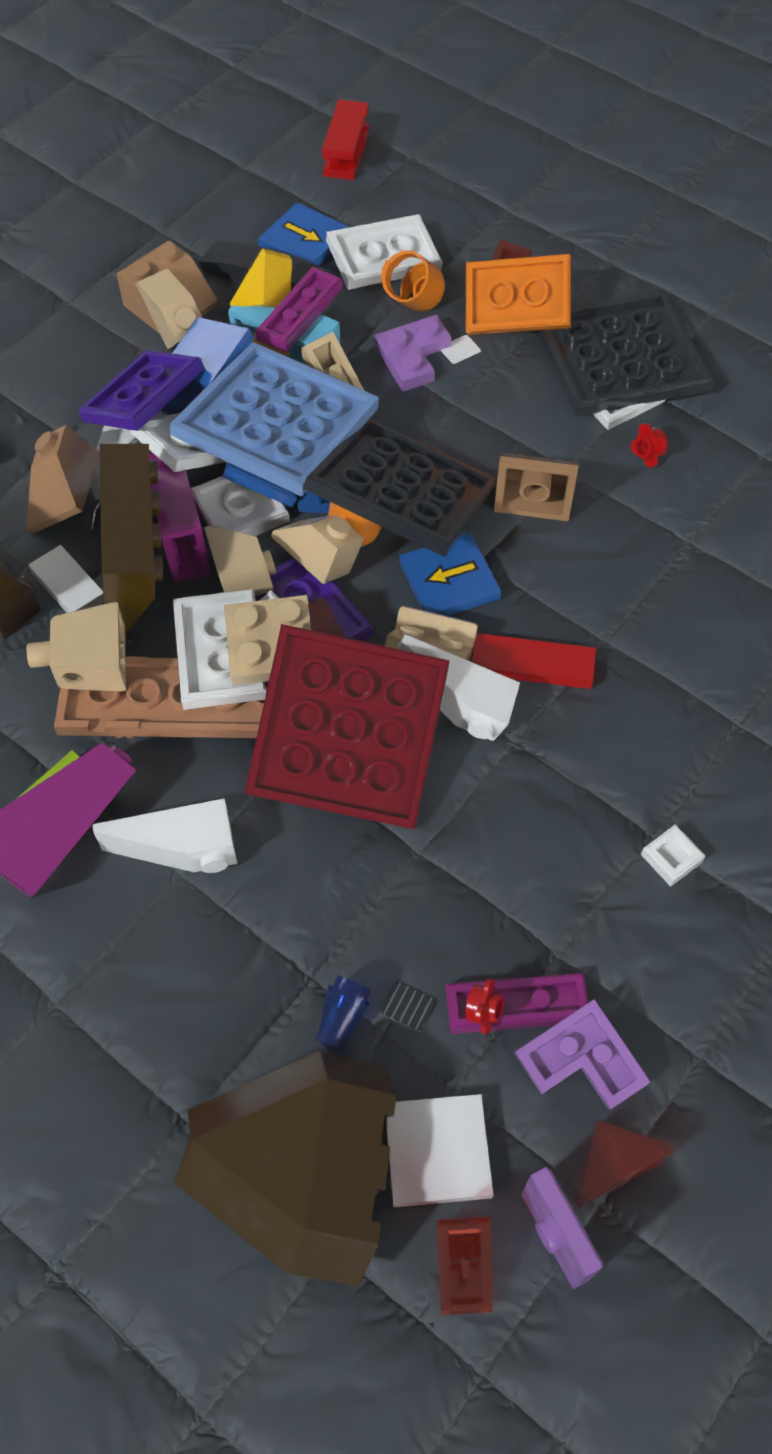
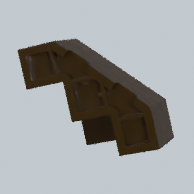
M319 1050L188 1109L190 1137L186 1145L185 1156L173 1182L285 1273L359 1287L379 1245L381 1222L373 1221L372 1215L375 1194L377 1190H385L390 1146L381 1145L384 1117L394 1116L396 1093L387 1068Z

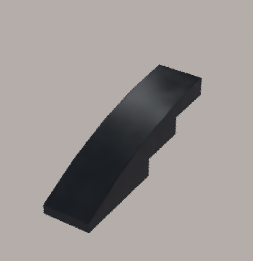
M216 241L198 262L203 272L229 273L233 284L241 285L262 248L279 253L283 252L245 243ZM289 255L292 259L291 290L312 267L332 274L331 271L302 258Z

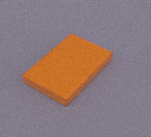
M570 254L466 262V333L468 335L571 328Z

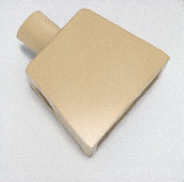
M118 602L54 616L50 620V641L27 643V660L30 668L50 666L60 688L126 691L125 624Z

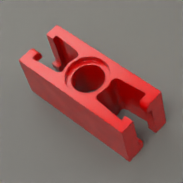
M338 99L322 147V158L326 160V164L323 167L324 177L355 179L369 133V123H365L366 116L369 113V103Z

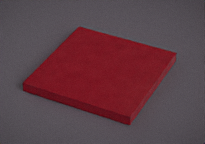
M281 624L244 794L415 830L450 660Z

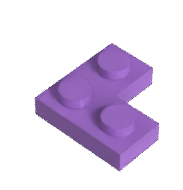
M433 315L375 334L374 346L403 392L434 381L435 370L427 360L426 355L451 347V336L438 316Z
M595 999L514 1053L540 1094H543L581 1068L608 1110L614 1108L650 1083V1080Z

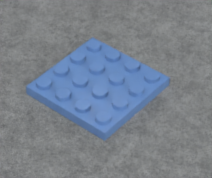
M252 342L170 423V435L299 496H303L307 491L303 489L306 477L334 449L362 428L378 409L379 397Z

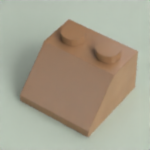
M170 240L116 273L123 306L158 333L156 324L135 284L151 275L168 268L192 295L201 316L218 306L217 298L192 257Z
M502 453L499 461L494 512L569 521L578 473V463L560 459Z

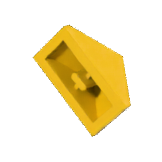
M262 248L229 305L276 308L291 291V257L287 254Z

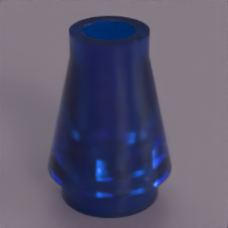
M337 976L334 985H328L320 1028L315 1040L341 1051L345 1041L371 1005L367 1001L371 990L353 980Z

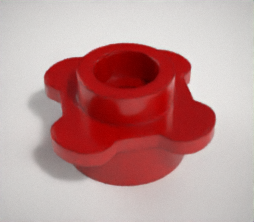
M648 423L641 424L638 427L639 434L636 440L631 442L630 447L633 454L642 458L647 467L652 468L658 465V457L663 456L667 452L668 439L661 429L652 428Z
M488 978L484 986L474 984L466 1002V1020L471 1023L480 1024L481 1033L483 1034L490 1032L492 1022L498 1023L503 1013L504 996L500 994L499 990L495 989L494 979Z

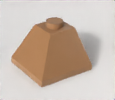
M67 425L52 432L47 431L43 433L35 444L36 454L31 466L26 530L31 534L82 512L100 452Z

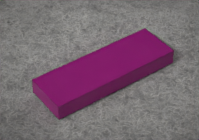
M312 267L255 330L256 340L287 353L342 290V278Z
M584 973L495 980V989L499 990L500 994L504 996V1008L500 1021L498 1023L492 1022L490 1031L555 1026L588 1004ZM486 981L446 984L445 991L450 1034L481 1032L480 1024L471 1023L466 1020L465 1010L472 986L474 984L484 986Z

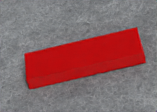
M477 633L472 663L513 680L591 689L594 677L596 648Z

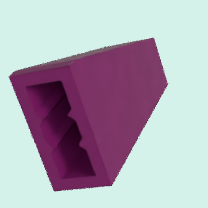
M154 453L149 454V459L158 460V485H151V491H159L160 516H157L158 523H161V536L173 584L210 576L211 571L203 532L186 470L174 472Z
M100 743L0 809V875L29 898L33 897L134 774L136 769L130 765L132 759L117 746L111 745L108 748L103 743Z

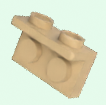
M402 606L399 609L395 629L387 635L385 647L396 649L406 634L470 661L478 625L474 622Z

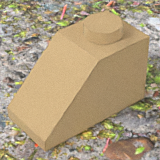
M168 268L135 283L167 349L178 345L196 318H202L192 295Z
M337 514L297 521L274 530L271 535L278 544L323 585L350 573L364 540L346 520Z
M212 525L204 527L224 593L254 589L255 596L268 593L270 590L274 591L269 575L277 573L270 550L261 551L257 537Z

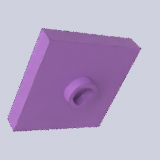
M545 1167L530 1175L521 1195L536 1221L535 1227L542 1243L550 1254H554L574 1290L588 1282L601 1270L603 1262L550 1168Z

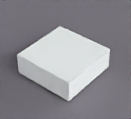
M676 824L644 847L641 853L642 857L670 887L700 865L706 857Z

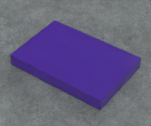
M145 350L78 410L79 415L85 423L138 431L205 369L202 360L196 356Z
M294 557L275 568L277 573L269 575L274 589L273 592L279 598L307 595L311 631L362 642L374 635V627L334 581L323 585ZM267 593L255 596V600L259 601Z

